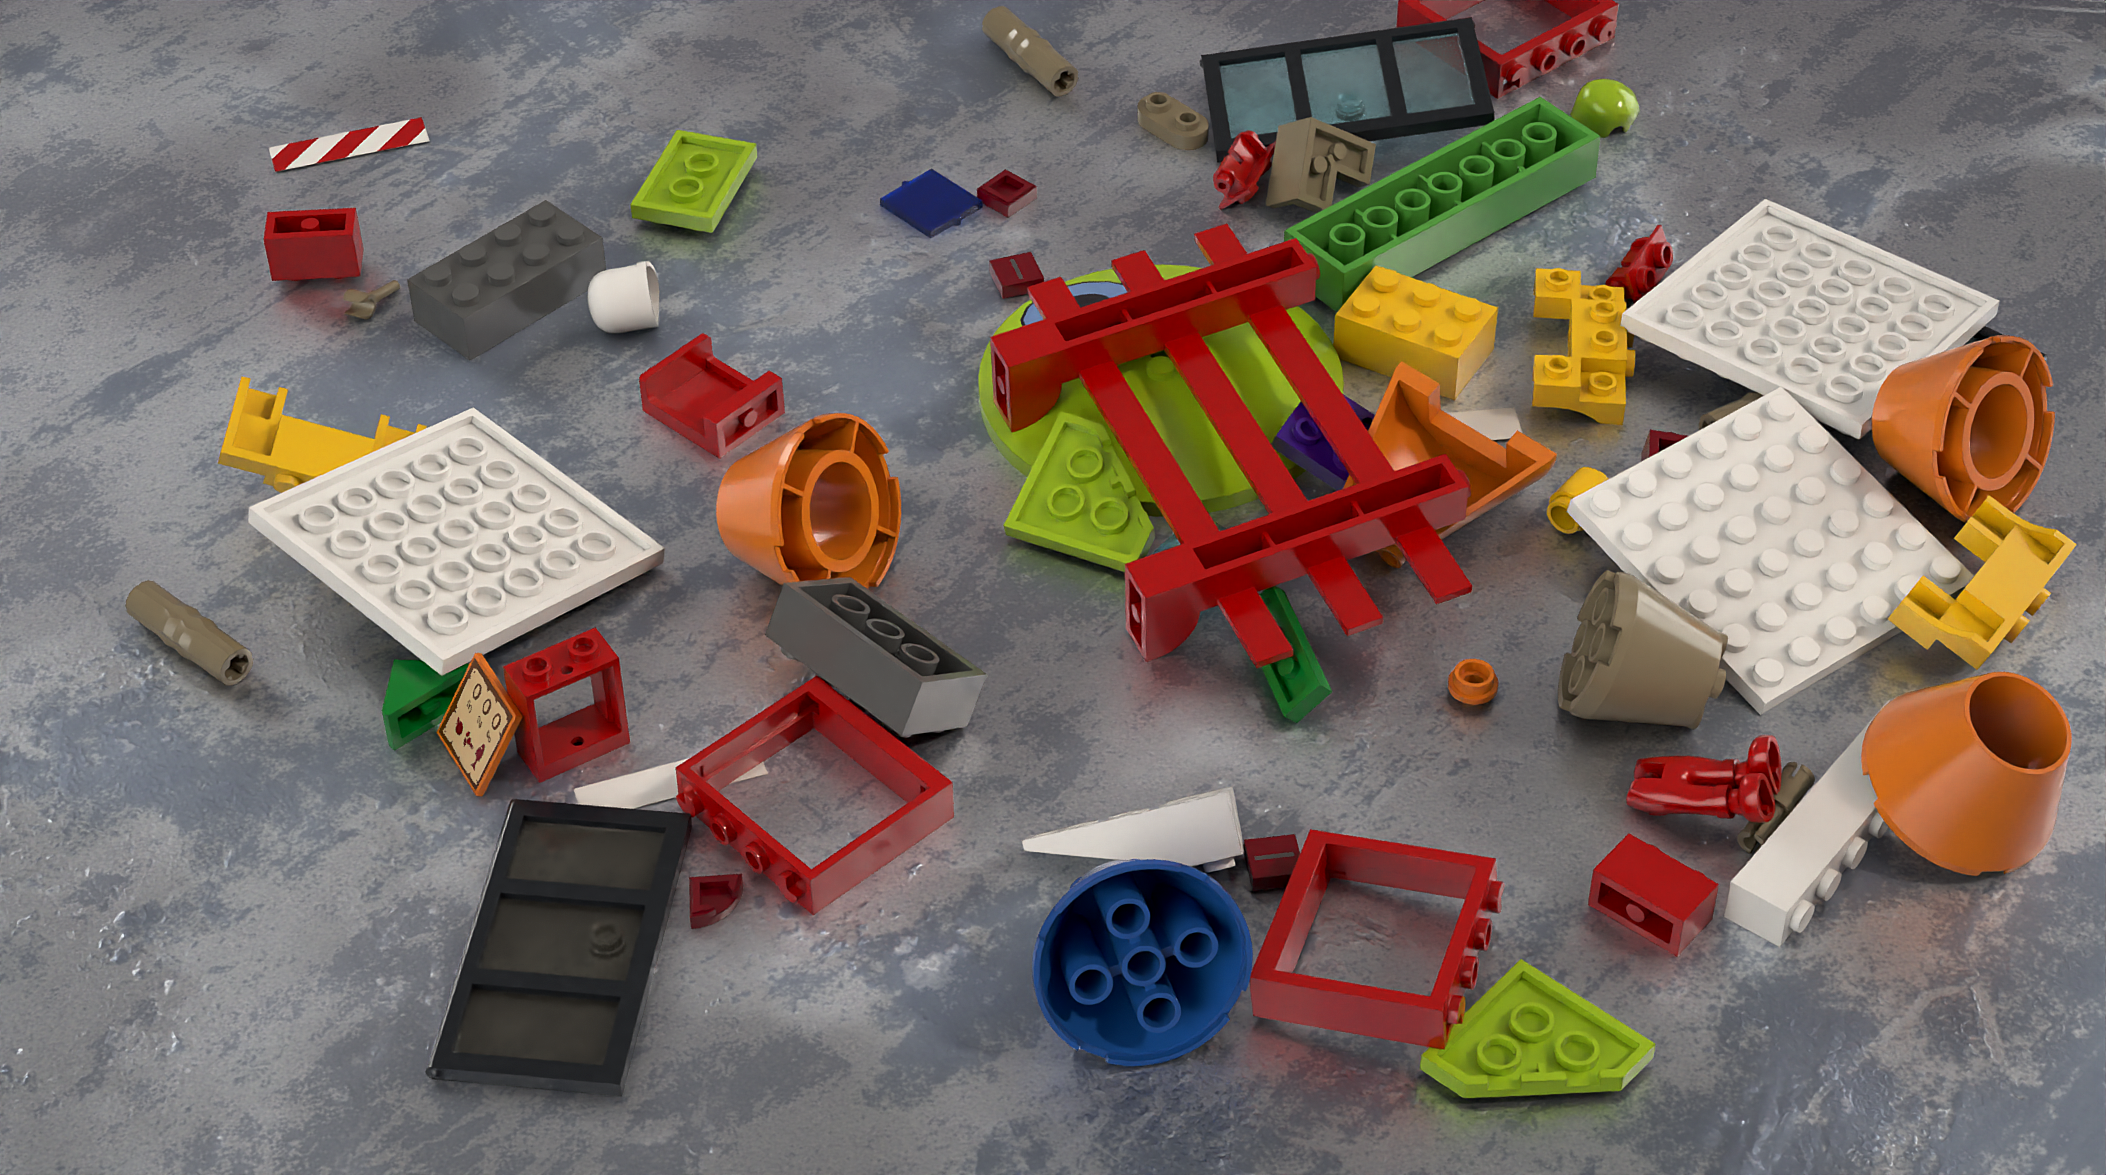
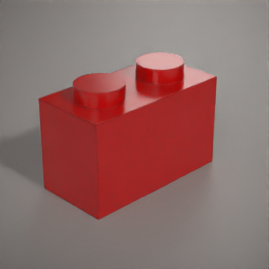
M356 208L267 212L263 240L272 281H300L303 279L319 278L343 279L361 276L364 248Z
M1628 833L1593 869L1588 905L1678 957L1713 919L1719 884L1707 878L1700 871L1693 870L1663 853L1656 846L1647 844Z

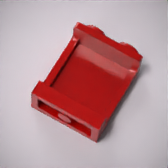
M704 333L683 345L656 365L650 367L639 377L642 410L719 459L785 413L781 377L769 370L753 381L715 358L711 337Z

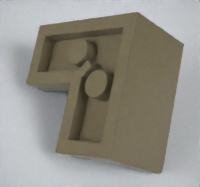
M1312 117L1279 125L1266 206L1275 209L1294 204L1318 213L1332 206L1336 178L1357 187L1370 185L1376 144Z

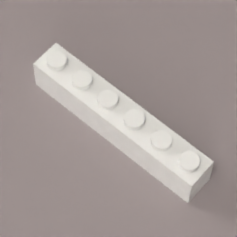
M1871 721L1731 881L1724 914L1725 918L1780 947L1793 931L1801 933L1806 928L1814 913L1815 905L1820 899L1828 901L1832 897L1840 883L1843 871L1847 867L1855 869L1866 852L1869 840L1873 836L1879 839L1884 835L1888 825L1873 804L1878 797L1872 786L1869 774L1863 775L1861 763L1862 744Z

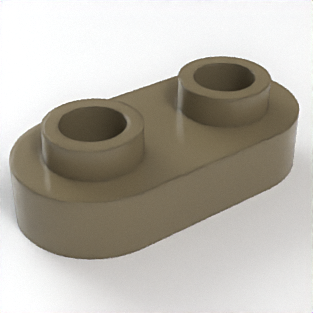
M1153 92L1138 102V124L1174 148L1196 150L1208 142V120L1175 98L1163 92Z

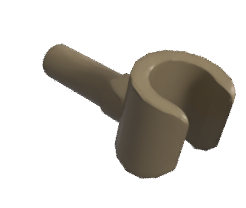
M393 280L369 293L348 289L343 298L345 301L352 302V305L345 311V314L366 320L370 319L375 312L376 303L400 289L399 282Z

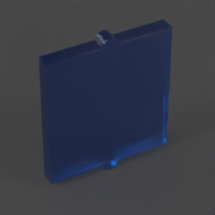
M931 168L911 181H903L901 187L880 198V206L929 238H933L953 225L959 226L961 220L983 208V201Z

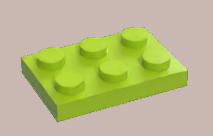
M676 130L630 204L632 218L656 224H667L713 233L757 159L756 143Z

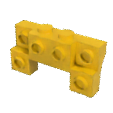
M1536 268L1533 295L1535 296L1533 317L1569 319L1567 356L1536 354L1534 356L1532 406L1569 409L1583 413L1600 424L1623 425L1626 406L1625 377H1633L1635 368V350L1627 349L1633 348L1634 334L1627 332L1626 328L1620 326L1622 313L1627 310L1626 302H1624V288L1607 285H1581V271L1562 268Z
M241 376L218 464L265 476L263 484L271 485L276 491L282 493L424 430L427 426L417 424L415 432L389 426L390 416L381 414L374 439L293 418L282 415L288 389L279 387L277 395L249 388L251 378Z
M1990 495L1954 537L1957 542L1985 562L1956 599L1952 598L1923 575L1888 618L1890 622L1928 650L1937 639L1976 670L1992 654L2003 638L2012 643L2030 621L2022 614L2026 611L2033 616L2049 597L2051 592L2045 589L2044 586L2077 545L2057 529L2034 525L2018 517Z

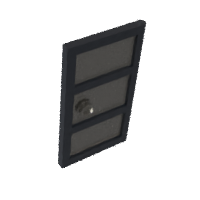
M512 799L508 805L425 1071L426 1075L434 1080L622 1097L692 829L691 814Z

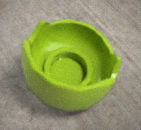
M1596 79L1586 83L1580 89L1570 115L1600 135L1601 138H1606L1615 128L1622 126V131L1627 132L1636 120L1640 108L1635 93L1622 82L1611 79Z

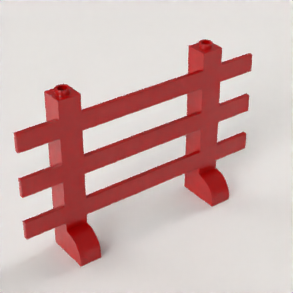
M1227 223L1195 233L1194 241L1211 266L1167 280L1163 279L1145 250L1111 260V267L1127 293L1081 308L1062 277L1027 287L1028 295L1043 320L990 337L993 400L1011 433L1026 428L1044 417L1057 402L1061 393L1062 383L1079 378L1181 544L1125 564L1126 629L1145 662L1162 657L1176 649L1195 629L1200 612L1219 606L1256 669L1293 656V648L1258 594V591L1307 574L1346 636L1383 624L1382 614L1347 560L1393 544L1398 546L1436 605L1472 592V584L1435 531L1436 529L1465 520L1467 498L1471 496L1470 482L1464 471L1457 470L1446 454L1394 471L1286 311L1287 309L1314 301L1316 280L1320 278V269L1316 258L1312 253H1306L1297 238L1247 254ZM1249 322L1356 485L1308 501L1202 337ZM1165 350L1269 515L1219 531L1117 365Z

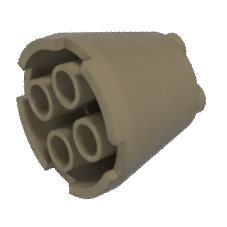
M1606 570L1598 578L1577 616L1578 621L1582 623L1576 632L1571 654H1564L1558 683L1559 708L1569 711L1571 715L1582 719L1682 726L1692 730L1696 729L1703 717L1708 697L1717 699L1724 687L1726 670L1720 669L1719 665L1726 650L1728 636L1718 632L1631 574L1622 571L1614 573Z

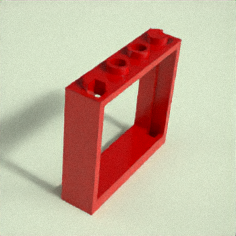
M1398 0L1396 28L1448 21L1447 19L1485 0ZM1544 0L1572 19L1502 55L1477 40L1490 95L1499 99L1615 38L1619 4L1613 0ZM1458 39L1415 44L1467 79Z
M818 676L810 679L675 767L678 787L676 799L681 809L685 813L691 814L692 818L696 816L708 826L714 837L722 845L727 846L729 844L740 853L755 873H763L771 879L787 900L793 903L797 901L812 915L818 913L954 818L953 782ZM812 729H816L906 801L907 804L811 869L719 793V791Z
M1310 829L1251 972L1249 983L1253 1016L1445 1050L1453 1024H1462L1465 990H1473L1475 988L1479 971V959L1477 957L1479 950H1488L1492 934L1491 915L1492 913L1499 914L1502 910L1501 897L1505 883L1497 881L1496 858ZM1331 878L1465 899L1431 996L1293 973Z

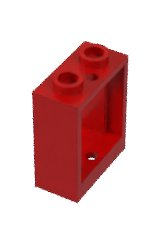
M596 627L503 666L507 693L523 716L514 733L517 753L539 783L630 743L619 657ZM586 677H591L594 704L538 728L534 705L535 699ZM576 742H582V743H583V744H581V745H579V746L573 745V744L576 743Z

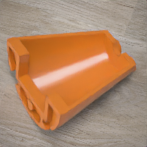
M1402 361L1395 368L1368 430L1394 471L1446 454L1455 468L1464 471L1471 486V496L1467 498L1465 520L1436 529L1435 531L1441 540L1543 478L1554 466L1557 456L1555 452L1518 430L1506 443V448L1442 411L1440 384ZM1350 474L1343 489L1356 485ZM1396 544L1376 550L1380 557L1394 568H1400L1407 561Z

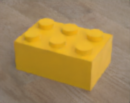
M1376 265L1335 314L1333 346L1337 351L1339 359L1391 378L1395 368L1402 361L1439 383L1440 395L1455 401L1494 350L1498 307Z

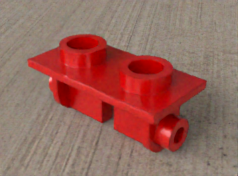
M1251 130L1240 132L1236 136L1228 150L1229 155L1224 157L1213 175L1214 187L1225 196L1219 205L1221 210L1236 201L1239 204H1243L1257 192L1259 187L1256 183L1272 166L1270 159L1274 154L1276 142L1265 147L1259 140L1258 135Z
M1657 225L1650 237L1635 239L1631 244L1630 250L1621 261L1622 267H1617L1605 282V285L1610 287H1623L1624 299H1632L1634 304L1658 285L1673 263V249L1666 240L1662 225Z

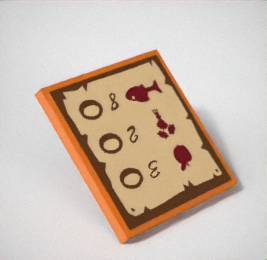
M482 653L474 654L436 733L475 795L483 797L523 716Z

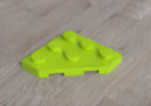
M1060 411L1003 525L1005 534L1125 572L1126 563L1147 556L1155 539L1154 527L1136 495L1135 488L1122 461L1119 460L1104 425Z
M1520 959L1464 1013L1462 1024H1453L1445 1050L1429 1047L1421 1055L1420 1070L1464 1099L1622 1091L1653 1059L1656 1044Z

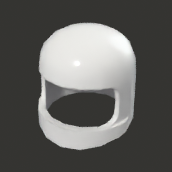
M649 261L605 270L592 278L588 287V305L594 323L601 330L617 334L658 327L659 283L655 268Z

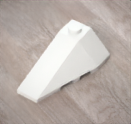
M1232 786L1168 801L1157 809H1136L1109 817L1106 821L1098 822V820L1084 822L1029 836L1022 840L1024 851L1114 860H1168L1190 867L1203 864L1205 873L1235 866L1234 856L1242 855L1244 852Z

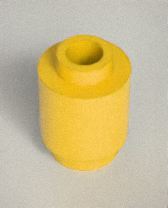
M1591 467L1579 468L1550 497L1547 516L1551 524L1566 534L1583 531L1584 529L1566 512L1570 500L1608 480V477L1601 471Z

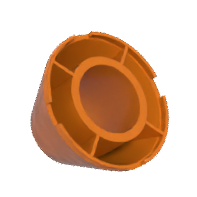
M2010 335L1989 337L1900 365L1887 376L1880 387L1874 403L1871 427L1875 448L1886 463L1960 521L1966 523L1989 495L2009 511L2015 513L2027 500L2037 484L2051 447L2055 412L2047 411L2046 387L2053 386L2049 367L2041 352L2031 342L2021 337Z
M826 413L810 419L737 460L725 473L719 487L716 502L717 525L727 549L736 558L782 586L786 582L851 577L867 589L869 587H878L893 560L901 525L898 477H890L887 463L883 456L889 450L881 436L871 425L857 416L847 413Z
M1992 672L1907 692L1887 703L1871 721L1865 733L1861 752L1863 775L1869 774L1872 786L1878 797L1873 803L1878 813L1895 835L1917 854L1940 867L1965 875L1978 876L1982 871H2003L2004 874L2022 868L2032 861L2044 849L2052 835L2071 750L2072 734L2065 712L2046 689L2033 680L2019 674Z

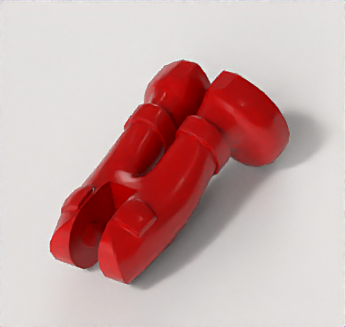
M1759 735L1752 741L1749 747L1748 759L1741 763L1738 759H1724L1722 761L1699 756L1640 758L1636 761L1634 768L1635 780L1629 786L1626 803L1633 809L1647 812L1653 816L1697 814L1717 816L1720 819H1733L1737 814L1744 816L1750 822H1769L1775 813L1774 795H1777L1781 789L1782 768L1778 742L1773 735Z

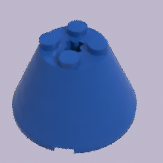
M1130 859L1112 861L1099 865L1083 877L1076 879L1071 884L1069 891L1058 901L1045 919L1033 952V987L1038 1004L1047 1022L1056 1034L1078 1051L1080 1048L1091 1054L1103 1057L1107 1063L1115 1065L1145 1066L1176 1059L1200 1047L1216 1035L1230 1020L1228 1013L1238 1000L1241 991L1247 990L1250 981L1253 961L1252 941L1245 918L1235 900L1226 889L1207 874L1185 864L1168 860Z

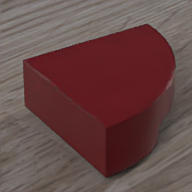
M742 874L689 877L691 929H698L717 923L736 908L743 893Z

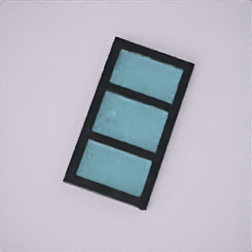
M1472 17L1201 55L1200 66L1203 68L1217 163L1222 162L1224 157L1229 155L1228 150L1240 132L1247 130L1255 132L1259 140L1267 147L1276 142L1279 125L1309 117L1367 141L1484 126L1495 120L1492 100L1476 37L1475 23Z

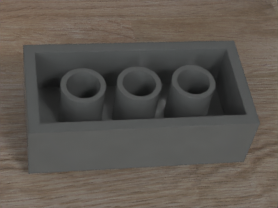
M545 200L407 279L414 321L471 361L587 292L592 278L606 270L603 238Z
M851 577L784 583L765 633L766 637L781 647V652L786 657L802 662L815 672L814 676H818L828 685L836 687L849 697L848 700L856 707L870 712L883 722V727L888 732L899 737H910L912 734L926 732L941 733L948 729L967 727L988 675Z

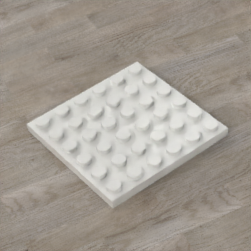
M1764 199L1623 312L1620 326L1626 328L1627 332L1638 336L1643 341L1651 342L1684 360L1694 362L1715 372L1722 378L1730 379L1762 395H1766L1782 386L1814 419L1837 429L1842 434L1850 435L1860 440L1872 429V412L1877 394L1887 376L1894 369L1905 363L1963 346L1996 316L2000 301Z
M1782 386L1570 500L1566 511L1625 573L1637 577L1718 632L1728 636L1726 650L1720 660L1719 668L1726 670V680L1760 715L1902 632L1888 618L1923 575L1954 599L1958 597L1974 577Z
M474 407L249 507L248 523L441 676L470 662L475 653H482L484 655L663 564L665 554L663 546Z

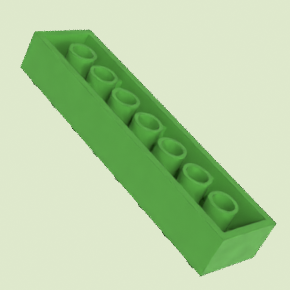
M1538 97L1284 230V242L1297 238L1306 253L1314 255L1320 269V278L1316 280L1315 296L1338 312L1376 265L1413 277L1596 178L1601 136L1542 97Z

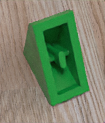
M394 659L382 707L388 744L394 751L442 722L469 666L468 663L441 676L422 660Z

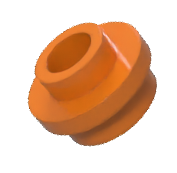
M1466 659L1459 662L1450 673L1448 690L1456 700L1462 703L1479 705L1491 701L1496 696L1499 682L1490 664L1480 659Z

